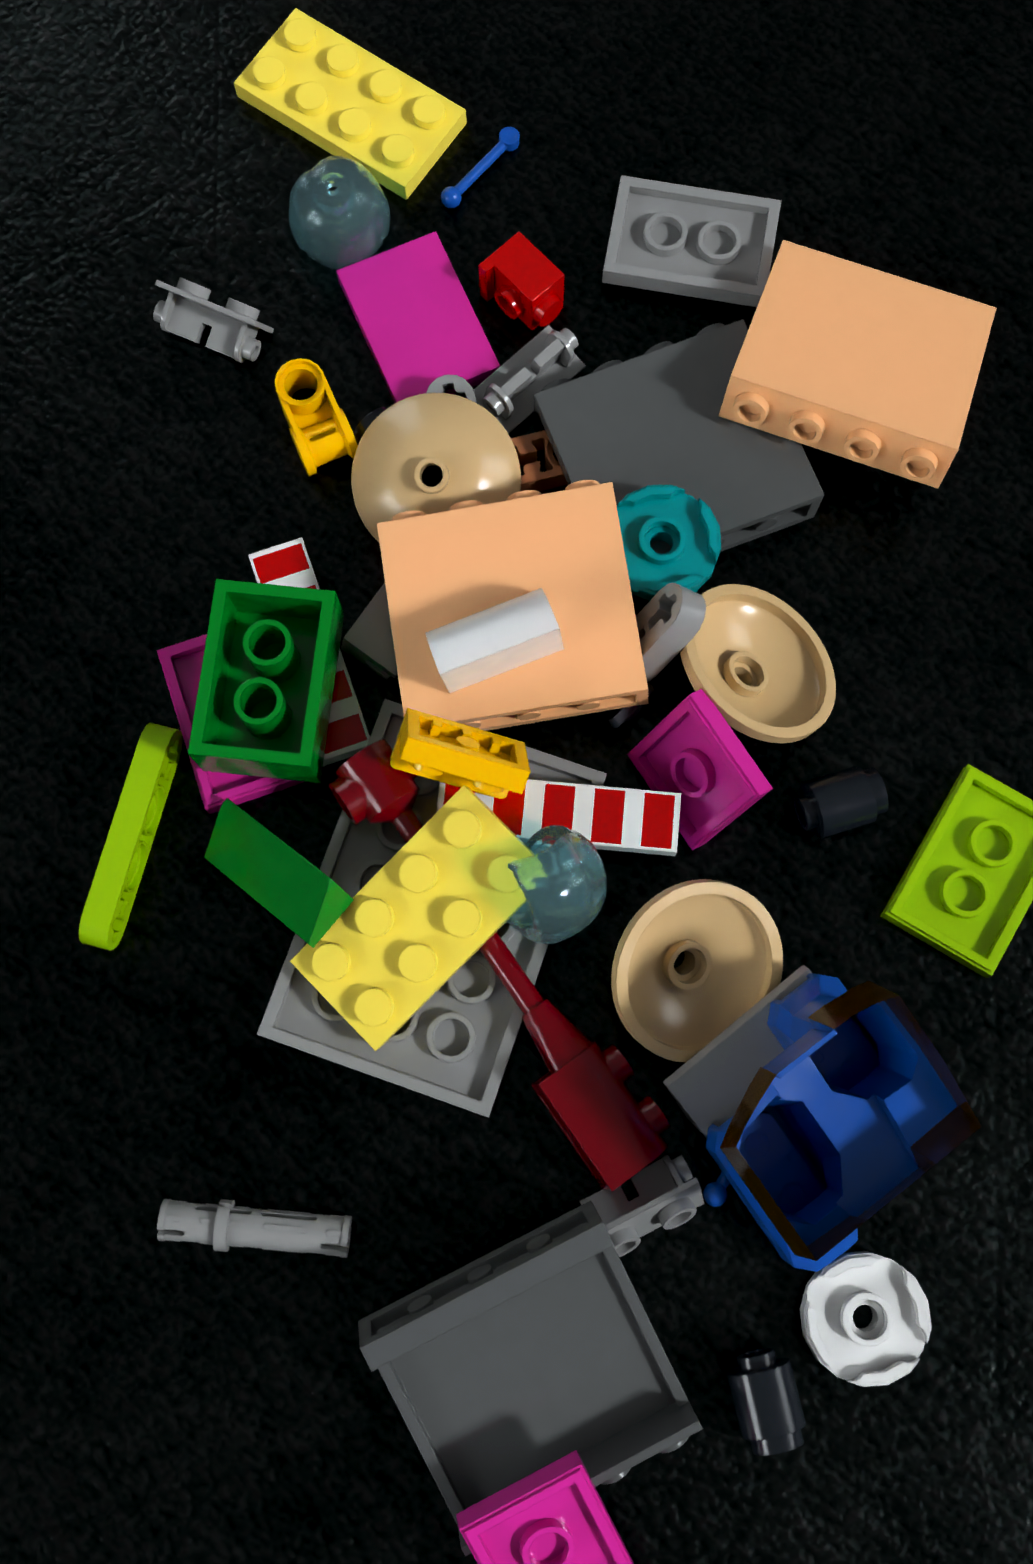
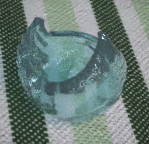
M330 156L321 160L312 169L305 171L296 180L289 199V225L294 240L299 248L306 252L308 257L324 267L341 269L371 257L383 245V240L388 235L390 227V208L379 183L361 163L344 156ZM331 187H337L333 191L329 190Z
M550 825L537 831L526 842L525 845L535 855L508 863V868L513 871L514 877L527 901L506 923L536 944L558 943L582 931L596 918L607 894V876L604 864L592 842L581 833L570 830L566 826Z

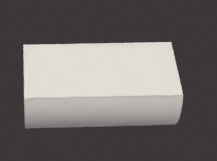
M542 588L426 632L427 641L438 672L449 693L564 649L560 628Z

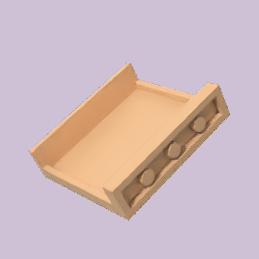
M783 240L730 376L719 417L938 489L959 450L996 307Z
M581 480L569 484L563 491L541 494V492L536 490H524L511 494L506 501L483 504L476 500L462 501L452 505L449 511L426 514L422 511H405L393 516L392 521L377 523L403 716H405L407 708L488 731L648 704V685L613 482L600 484L595 480ZM542 588L560 628L564 649L449 693L438 672L427 641L426 632Z

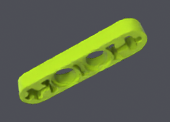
M149 723L141 733L82 912L78 934L79 940L83 944L111 951L118 946L124 934L181 755L183 743L181 730Z

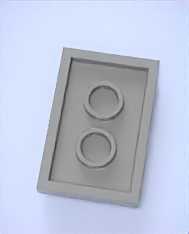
M621 175L602 283L757 307L770 275L781 200Z

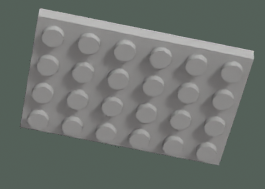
M387 699L384 700L367 746L376 741L386 739L391 748H394L404 719L402 704ZM525 746L530 767L528 779L604 786L607 773ZM419 776L414 779L420 791L412 810L424 826L437 812L440 782ZM342 810L320 870L353 898L406 843L392 823L370 824L367 819H364L355 825ZM523 842L554 874L497 933L534 986L582 850L580 847ZM295 933L257 1035L488 1118L490 1117L524 1014L480 950L380 1049L375 1051L290 962L307 944Z

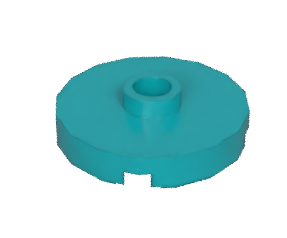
M647 485L628 493L617 504L632 595L650 601L660 589L670 583H676L697 592L712 576L721 551L720 526L711 508L700 498L697 501L693 496L685 494V489L674 485ZM658 540L665 541L669 544L671 550L660 554L655 552L650 544Z

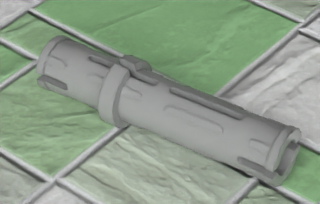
M164 1199L158 1216L157 1230L159 1231L157 1239L158 1241H186L213 1245L214 1251L227 1252L229 1246L297 1253H317L347 1258L351 1238L352 1216L254 1209L235 1206V1200L221 1199L219 1204H200Z

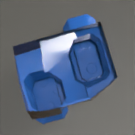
M809 973L806 976L807 980L782 1000L775 999L770 1003L767 1025L784 1051L764 1067H760L735 1114L719 1127L714 1124L708 1127L705 1148L780 1257L794 1268L818 1272L858 1241V1227L982 1126L943 1058L899 995L869 980L847 991L838 977Z

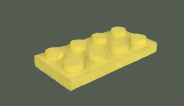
M297 8L293 10L234 81L237 97L405 200L409 198L467 124L466 109Z
M463 785L353 897L352 903L315 947L312 948L307 943L290 962L355 1031L377 1051L554 873L468 786Z

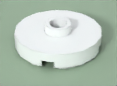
M868 1251L843 1253L829 1265L815 1272L805 1286L800 1305L802 1334L815 1359L836 1377L862 1387L889 1385L911 1373L920 1360L918 1357L923 1352L925 1342L928 1343L932 1328L928 1299L917 1279L894 1260ZM861 1305H868L873 1315L871 1323L865 1328H857L853 1322L854 1311Z

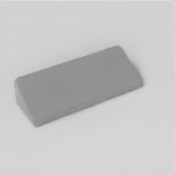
M805 965L798 968L663 1081L686 1118L706 1139L709 1126L714 1124L719 1127L735 1114L760 1067H764L784 1051L767 1025L770 1003L775 999L782 1000L807 980L806 976L812 972Z

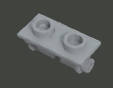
M181 277L177 287L156 280V286L169 291L166 302L160 300L155 306L153 313L154 321L160 323L163 331L174 333L200 344L206 325H209L212 328L205 347L234 358L235 361L240 363L245 362L246 359L252 362L257 359L261 350V341L256 339L259 328L273 334L274 328L257 321L260 310L228 298L224 308L208 301L211 293L210 289Z
M549 325L546 326L474 389L478 404L493 414L508 434L511 433L534 412L535 393L540 392L547 384L563 378L571 380L585 368L586 365L574 353V349L579 345L576 336L567 328H563L558 332Z
M666 1155L662 1159L644 1167L631 1177L630 1180L639 1195L631 1201L627 1200L621 1186L613 1192L602 1189L579 1201L581 1205L592 1201L619 1257L633 1251L640 1244V1237L661 1226L666 1230L673 1229L688 1222L696 1214V1208L705 1204L699 1181L696 1177L693 1178L682 1155L673 1160Z

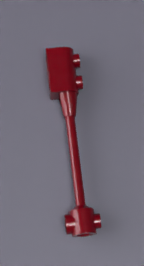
M382 739L360 750L344 762L336 771L338 779L330 783L329 787L345 814L355 825L364 819H367L370 824L392 823L405 843H407L423 827V824L412 810L420 791L414 779L419 776L392 768L390 757L393 749L386 739ZM496 932L479 950L524 1014L522 1016L524 1024L550 1071L531 1086L600 1187L613 1192L665 1151L667 1144L660 1134L667 1130L670 1124L659 1106L649 1096L638 1103L624 1084L634 1073L622 1053L613 1044L602 1051L595 1041L591 1042L548 999L544 1000Z

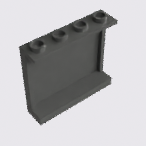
M743 319L728 325L723 323L709 325L698 332L696 336L675 344L670 341L656 344L647 350L644 355L624 362L620 360L608 361L597 367L593 373L574 380L566 378L555 380L547 384L540 392L534 394V422L536 426L543 425L568 485L581 480H595L600 484L613 482L616 505L628 493L647 485H674L685 489V494L693 496L697 501L700 498L711 508L720 526L721 551L814 518L824 497V492L800 443L719 417L730 376L748 332ZM658 540L650 544L651 548L660 554L671 550L669 544L665 541Z
M592 1201L563 1214L358 1321L360 1350L371 1372L376 1369L379 1370L457 1526V1513L577 1450L596 1487L600 1484L608 1485L619 1481L627 1475L633 1466L658 1453H669L680 1448L688 1440L689 1436L703 1429ZM458 1527L461 1549L466 1557L471 1554V1551Z

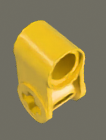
M302 358L293 359L283 364L276 373V392L289 424L291 437L308 476L317 474V467L343 456L349 455L354 459L358 444L342 408H339L324 372L319 365L311 360ZM308 388L316 391L313 396L305 400L291 398L300 389Z

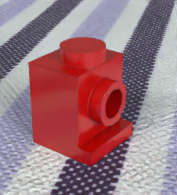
M519 231L478 265L480 295L487 302L495 297L497 304L511 319L518 317L531 330H534L538 325L541 327L547 326L562 310L565 274Z

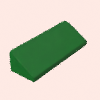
M225 799L220 808L204 858L314 948L354 899L330 877L231 800Z

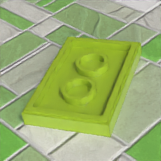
M970 764L965 766L880 917L985 978L991 977L1033 901V800Z

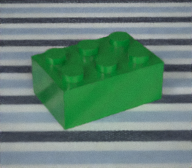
M216 579L188 748V755L203 771L314 783L321 782L344 613L336 591Z

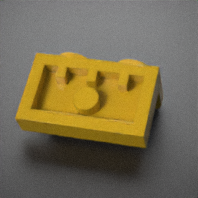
M410 708L406 710L390 757V765L394 769L460 788L465 785L474 792L498 799L506 798L509 791L522 794L530 775L525 742Z

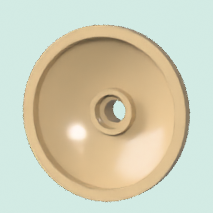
M424 393L398 401L384 410L370 424L355 452L351 485L359 516L371 535L379 542L377 523L392 521V517L401 512L422 511L426 514L449 511L452 505L462 501L476 500L483 504L506 501L511 494L521 491V469L518 454L508 432L488 410L474 401L458 395ZM429 466H438L443 472L441 482L434 487L426 486L422 480V474Z
M726 584L704 592L702 594L706 603L704 621L694 638L680 651L685 672L694 690H703L730 727L760 741L780 744L792 743L808 737L826 722L833 709L836 697V680L829 655L809 623L787 603L755 587Z
M698 879L682 882L663 890L646 902L630 920L615 951L612 964L611 988L615 1008L621 1022L631 1036L652 1053L668 1060L686 1063L781 983L783 951L780 935L774 920L766 908L754 896L732 884L718 880ZM681 952H684L685 957L682 964L674 968L676 958Z

